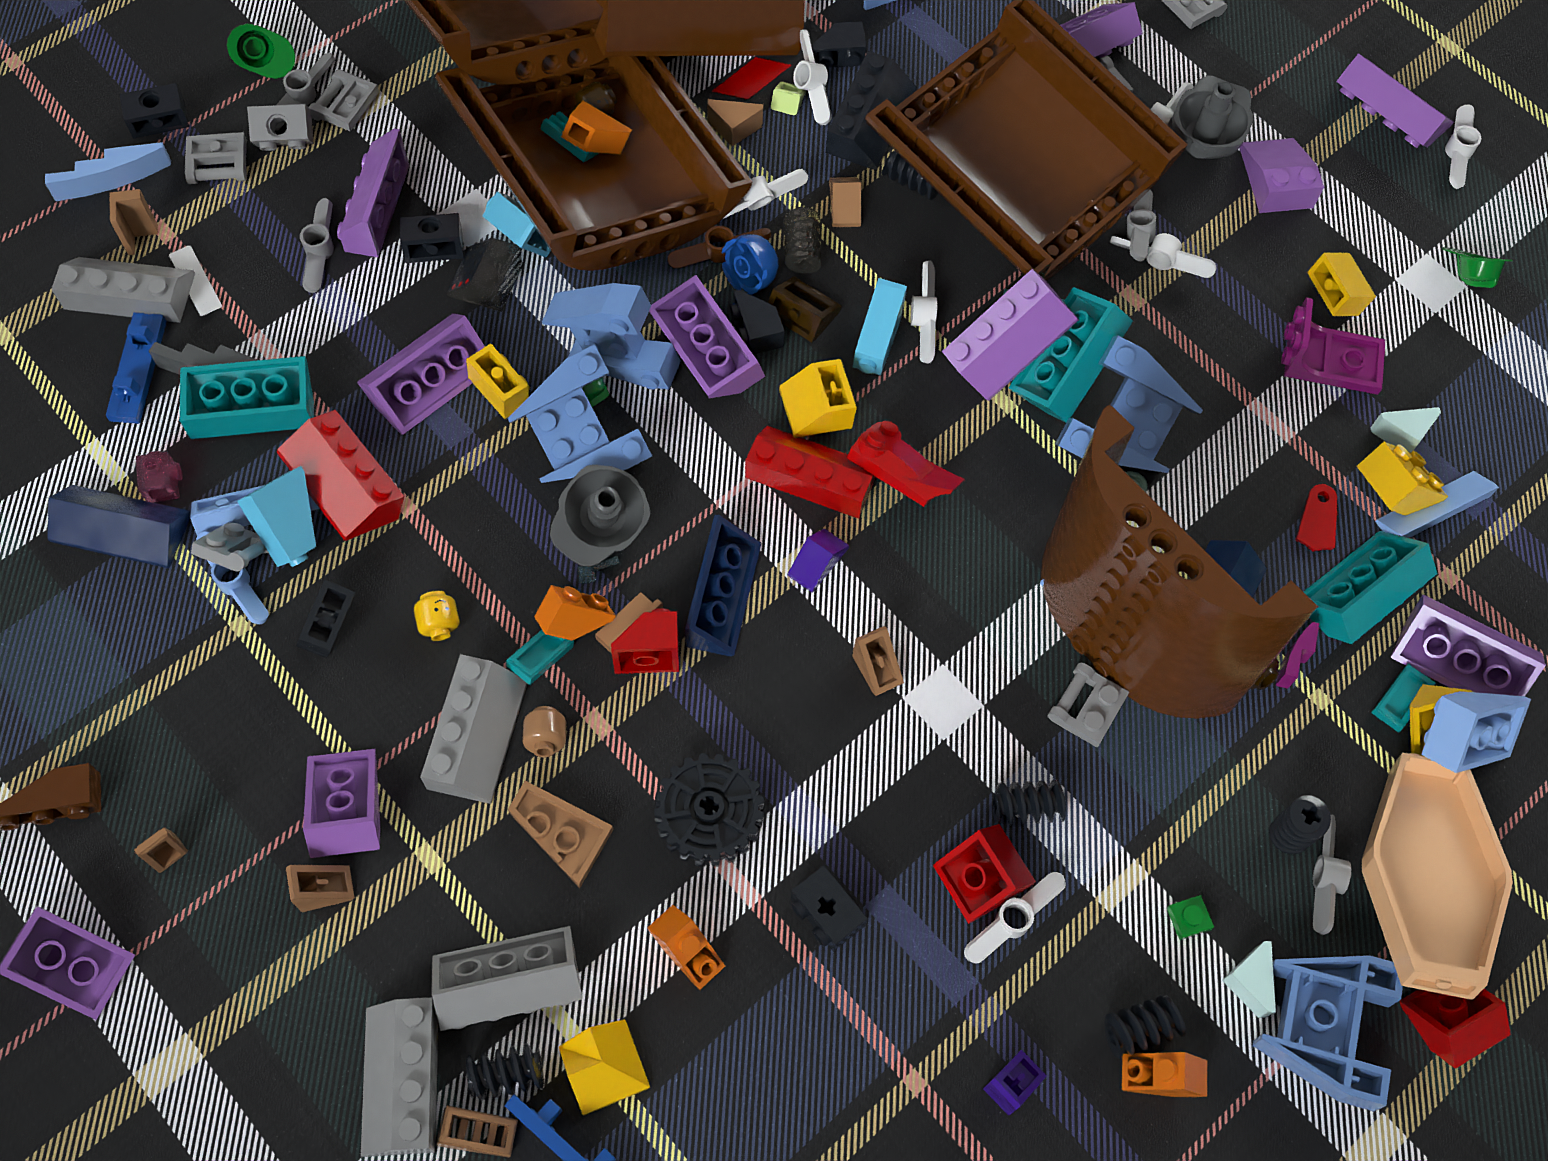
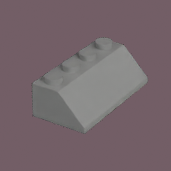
M78 257L59 265L51 290L65 310L132 317L133 312L161 314L165 317L166 321L180 323L195 272L188 269Z
M460 654L420 777L427 790L491 804L528 683L515 673L493 661Z
M570 926L433 955L432 999L440 1030L461 1029L474 1023L497 1021L506 1016L532 1013L538 1009L556 1005L564 1006L574 1001L582 1000L580 978Z
M432 997L396 999L366 1008L361 1157L436 1153L438 1018Z

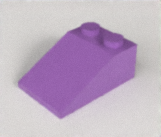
M1294 138L1243 142L1240 151L1259 213L1314 208L1324 189V185L1317 164Z
M375 749L307 757L303 831L310 858L380 849V811Z
M36 905L1 961L0 974L97 1020L135 954Z

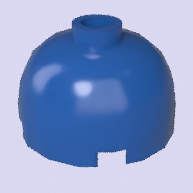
M754 234L741 235L726 242L722 249V254L725 253L726 262L722 263L723 271L727 280L736 290L743 288L748 292L747 294L752 295L768 287L778 273L779 263L775 249L762 236Z

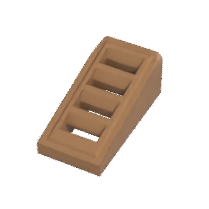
M166 828L157 831L134 849L140 858L159 873L163 872L188 852L180 839L171 830Z
M446 1106L443 1110L436 1146L509 1158L518 1119ZM454 1118L460 1119L457 1137L451 1138L450 1133ZM468 1121H475L471 1141L464 1140ZM483 1123L490 1124L486 1144L479 1143ZM498 1125L504 1126L500 1147L493 1146Z

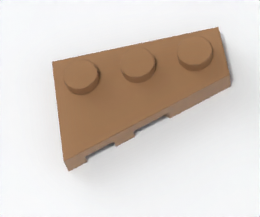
M524 781L508 808L513 818L579 888L614 830L612 825L527 781Z

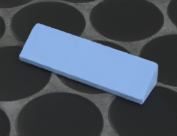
M1472 471L1441 487L1448 496L1444 501L1406 516L1393 511L1377 519L1375 522L1383 532L1410 538L1491 497L1499 487L1494 482Z
M262 486L191 502L190 519L196 535L198 536L203 531L212 532L228 522L238 523L242 526L251 525L237 501ZM308 494L310 510L320 509Z

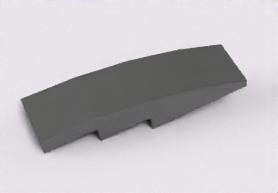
M154 342L149 349V353L157 367L179 375L180 369L183 367L257 361V359L223 345H220L214 354L187 343L182 352Z

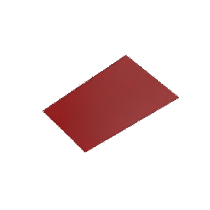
M755 57L712 92L749 99L791 65Z

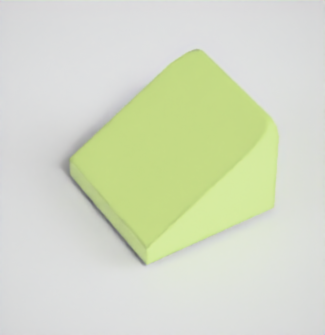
M781 81L773 91L771 109L796 115L806 90Z

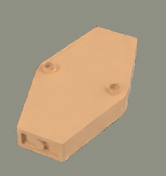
M1402 752L1390 769L1362 857V874L1401 986L1473 1000L1488 984L1513 884L1512 871L1471 770L1454 773L1427 757L1416 753L1408 754Z

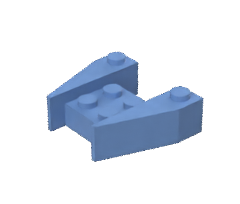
M611 283L557 292L554 294L542 320L543 325L570 328L576 340L568 357L595 344L609 371L607 376L654 390L659 388L669 390L681 362L672 343L645 340L640 331L651 308V304L642 287L638 285Z
M1113 336L1099 364L1125 377L1110 405L1135 428L1118 465L1168 473L1170 469L1154 461V458L1182 407L1195 414H1201L1203 410L1147 350L1120 336ZM1069 418L1055 445L1083 458L1094 429L1074 418Z
M595 344L566 358L508 417L510 423L525 416L527 417L555 471L540 478L541 483L574 478L581 469L588 465L612 466L626 470L652 457L639 429L610 442L593 411L582 387L609 374Z
M1374 956L1275 959L1273 961V976L1287 979L1277 1037L1261 1034L1253 1040L1252 1046L1339 1102L1373 1112L1385 1107L1391 1070L1355 1060L1363 1001L1390 1007L1401 1000L1403 986H1401L1394 963Z

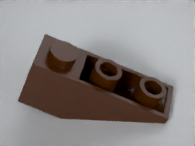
M90 763L54 768L0 803V830H15L19 828V825L27 823L47 825L53 823L54 819L64 817L83 819L87 818L89 813L101 812L100 772Z

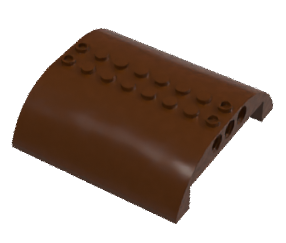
M404 0L456 65L470 76L484 82L494 84L537 82L543 78L562 76L568 72L587 68L608 57L603 56L594 37L604 10L600 0Z
M600 0L604 10L594 34L604 57L798 55L801 47L800 30H803L804 0Z
M1013 0L1005 7L999 24L994 31L895 107L886 99L869 112L865 118L867 124L1023 275H1026L1033 269L1045 281L1066 267L1117 223L1157 183L1188 145L1033 0Z
M608 56L607 59L594 65L568 72L562 76L547 77L537 82L496 84L479 89L470 76L459 67L436 72V80L439 87L552 253L560 262L568 267L589 271L608 269L677 248L702 235L720 222L735 208L752 186V180L658 56ZM597 81L602 85L606 83L612 89L617 99L615 111L610 117L632 129V132L621 154L599 153L586 162H582L540 128L544 119H549L552 115L556 116V113L559 111L569 118L570 114L574 111V106L576 105L575 95L579 90L592 82Z
M1109 404L1103 409L1045 547L1042 558L1041 580L1043 579L1044 582L1042 586L1043 594L1048 608L1058 626L1071 640L1074 649L1078 653L1084 654L1093 663V667L1099 675L1107 677L1108 680L1129 691L1128 697L1138 704L1158 713L1180 718L1198 719L1229 713L1236 707L1318 606L1292 580L1260 606L1118 466L1135 428ZM1127 521H1133L1139 527H1133L1129 525ZM1152 546L1160 547L1165 553L1155 551ZM1178 572L1188 574L1191 579L1181 577Z

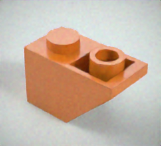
M582 101L570 114L561 138L585 152L621 154L632 129L587 102Z
M551 585L534 617L546 635L573 641L612 622L616 615L608 605V600L599 594L592 593L588 595L580 593L570 586L561 588Z
M674 905L669 907L647 927L663 951L699 990L725 967L694 921Z
M1186 1052L1123 1054L1122 1090L1170 1097H1207V1060Z

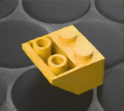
M841 359L811 363L779 386L794 438L852 429L857 407Z
M1384 441L1357 465V468L1387 507L1396 513L1406 516L1448 498L1441 488L1444 484L1440 478L1432 472L1429 473L1424 467L1426 464L1424 458L1416 451H1407L1400 444L1394 446Z

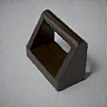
M795 276L773 288L768 301L769 304L776 307L783 325L810 342L815 341L842 309V305ZM796 290L826 310L820 311L794 295L792 291Z

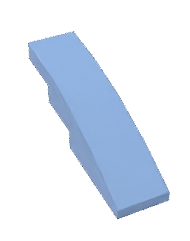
M163 142L104 149V158L75 161V171L45 174V184L55 201L85 197L116 189L143 179L170 166L171 159Z

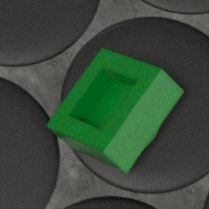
M1201 895L1169 905L1166 908L1179 940L1210 931L1214 928Z

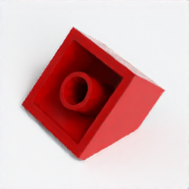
M658 608L651 612H644L611 643L615 674L679 672L677 611Z
M1000 824L978 830L933 864V867L968 924L1000 907L1007 900L1015 898L1036 882Z
M1421 989L1400 1000V1006L1429 1049L1455 1069L1511 1035L1505 1002L1486 989H1483L1473 1000Z

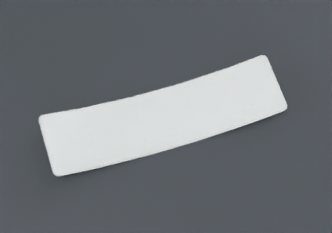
M186 246L170 253L169 257L175 268L194 270L195 272L189 295L200 316L221 308L222 304L192 247Z

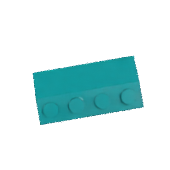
M1075 287L1072 288L1064 303L1076 315L1079 321L1019 373L1009 386L1012 392L1065 423L1071 418L1104 366L1100 365L1099 361L1112 337L1120 336L1123 338L1133 322L1116 304Z
M305 356L183 367L180 369V422L190 439L299 429L308 419L314 417V399Z
M1382 531L1377 532L1304 591L1318 606L1309 618L1313 622L1319 623V628L1328 637L1349 644L1354 643L1438 574L1429 544Z

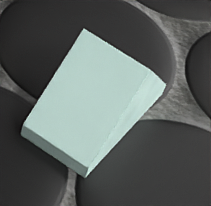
M1437 407L1384 412L1379 415L1371 426V431L1384 441L1394 446L1400 444L1407 451L1412 452L1441 411Z
M1264 941L1255 947L1222 980L1258 1018H1266L1276 1012L1271 941Z

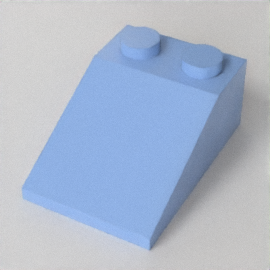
M1463 691L1441 696L1434 707L1435 717L1432 725L1424 736L1425 746L1421 755L1454 773L1510 757L1531 699L1525 696Z

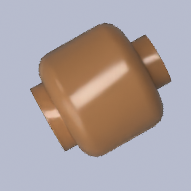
M550 706L535 708L525 716L523 722L522 741L524 747L542 758L550 757L564 748L566 742L565 717Z

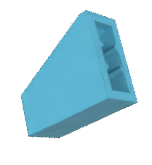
M497 191L487 202L486 210L482 216L519 247L547 257L551 251L520 204L511 197Z
M878 278L855 350L853 368H857L866 374L873 373L881 376L901 322L907 286Z
M300 466L237 501L277 567L287 563L291 567L300 564L309 558L306 552L316 547L305 472Z

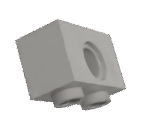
M305 104L247 107L250 142L259 147L260 150L273 151L277 150V146L288 145L289 149L306 148L305 144H314L311 110ZM281 122H286V131L281 135H277L275 133L276 126Z

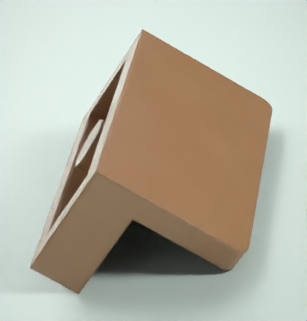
M140 189L110 192V222L128 255H135V237L158 234V224Z
M640 592L616 615L612 622L606 624L595 634L596 640L611 652V643L644 612L663 608V603L658 599L652 603Z

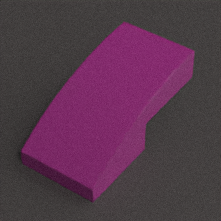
M1312 622L1290 647L1280 666L1275 686L1288 689L1298 678L1300 662L1306 663L1315 652L1319 623Z

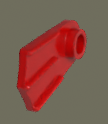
M1318 484L1308 494L1295 540L1308 547L1312 552L1333 550L1335 548L1337 494L1332 487L1326 484ZM1317 495L1323 496L1326 502L1319 501Z

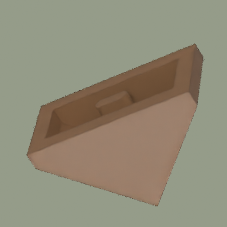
M708 99V123L731 146H734L762 128L763 104Z
M858 177L829 178L832 227H860L861 181Z
M882 626L855 639L852 656L875 696L904 683L887 627Z
M289 865L286 867L290 899L301 912L351 901L355 898L349 866Z

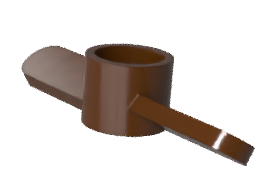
M714 226L706 232L705 242L672 251L667 257V262L674 269L705 260L723 263L726 262L725 253L722 254L723 247H715L712 245L713 243H726L745 234L759 235L768 240L771 238V231L768 228H761L734 236L729 228Z

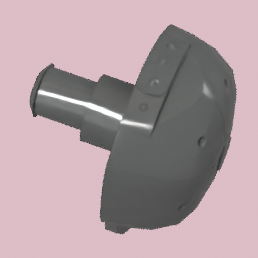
M1205 76L1197 82L1193 89L1185 91L1181 96L1174 112L1172 130L1188 144L1185 150L1194 158L1217 159L1233 155L1245 141L1253 122V113L1250 110L1251 94L1243 86L1229 83L1215 76Z
M588 465L577 473L561 493L558 501L559 510L551 524L550 538L553 545L574 563L584 567L597 565L614 552L622 551L628 547L647 524L650 517V507L645 492L631 474L621 469L604 465Z

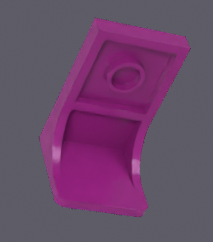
M1306 297L1302 306L1296 307L1292 323L1288 322L1285 327L1284 340L1288 341L1281 358V364L1285 365L1284 377L1378 395L1382 390L1386 339L1316 325L1311 321L1313 299Z

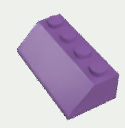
M1135 2L1104 4L1060 25L1096 58L1111 54V49L1117 46L1121 48L1134 42L1133 38L1143 34Z
M1359 53L1336 81L1342 85V88L1339 90L1351 100L1357 96L1364 102L1361 105L1364 110L1373 116L1377 112L1385 117L1382 122L1395 132L1398 128L1407 133L1404 139L1416 148L1420 144L1429 147L1454 123Z
M392 129L371 142L368 153L363 155L362 170L360 176L355 178L352 199L347 200L346 216L344 221L339 223L337 229L338 239L341 240L345 252L379 257L409 169L400 129Z
M1031 269L950 343L942 353L956 370L989 401L1079 319L1045 279Z
M697 275L651 305L650 314L709 398L742 393L765 377L759 362Z
M452 313L357 383L373 406L403 435L472 384L468 378L466 359L485 346L466 316Z
M1422 594L1406 620L1391 654L1392 659L1404 665L1410 664L1424 675L1450 688L1467 689L1475 693L1526 696L1546 666L1541 652Z

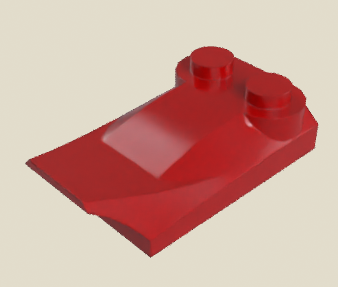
M890 421L877 422L863 432L847 456L848 460L923 507L936 496L951 494L965 481L964 478L925 459L914 448L901 440L902 435L897 425Z

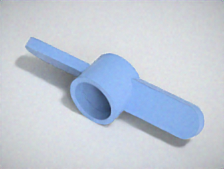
M200 532L196 540L200 539L201 537L207 535L210 532ZM208 561L212 567L211 576L219 589L224 594L233 596L252 623H265L269 615L268 610L249 585L250 576L245 568L242 569L239 575L232 581L222 582L223 575L230 571V569Z

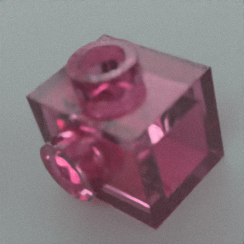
M153 451L147 455L136 456L138 490L146 501L159 502L179 498L178 481L182 480V470L179 462H174L168 451Z

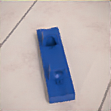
M133 312L106 412V417L110 422L140 424L156 364L149 353V349L154 342L161 344L167 322L161 314Z
M515 1094L504 1105L563 1161H589L587 1158L584 1159L559 1136L551 1126L562 1112L561 1107L552 1099L538 1113L532 1108L530 1109ZM604 1148L593 1161H616V1159Z

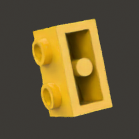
M1323 253L1307 272L1332 316H1359L1376 298V295L1350 253Z
M491 343L466 359L468 378L504 419H507L529 397L530 387L525 378L518 375L511 367L507 358L500 354Z

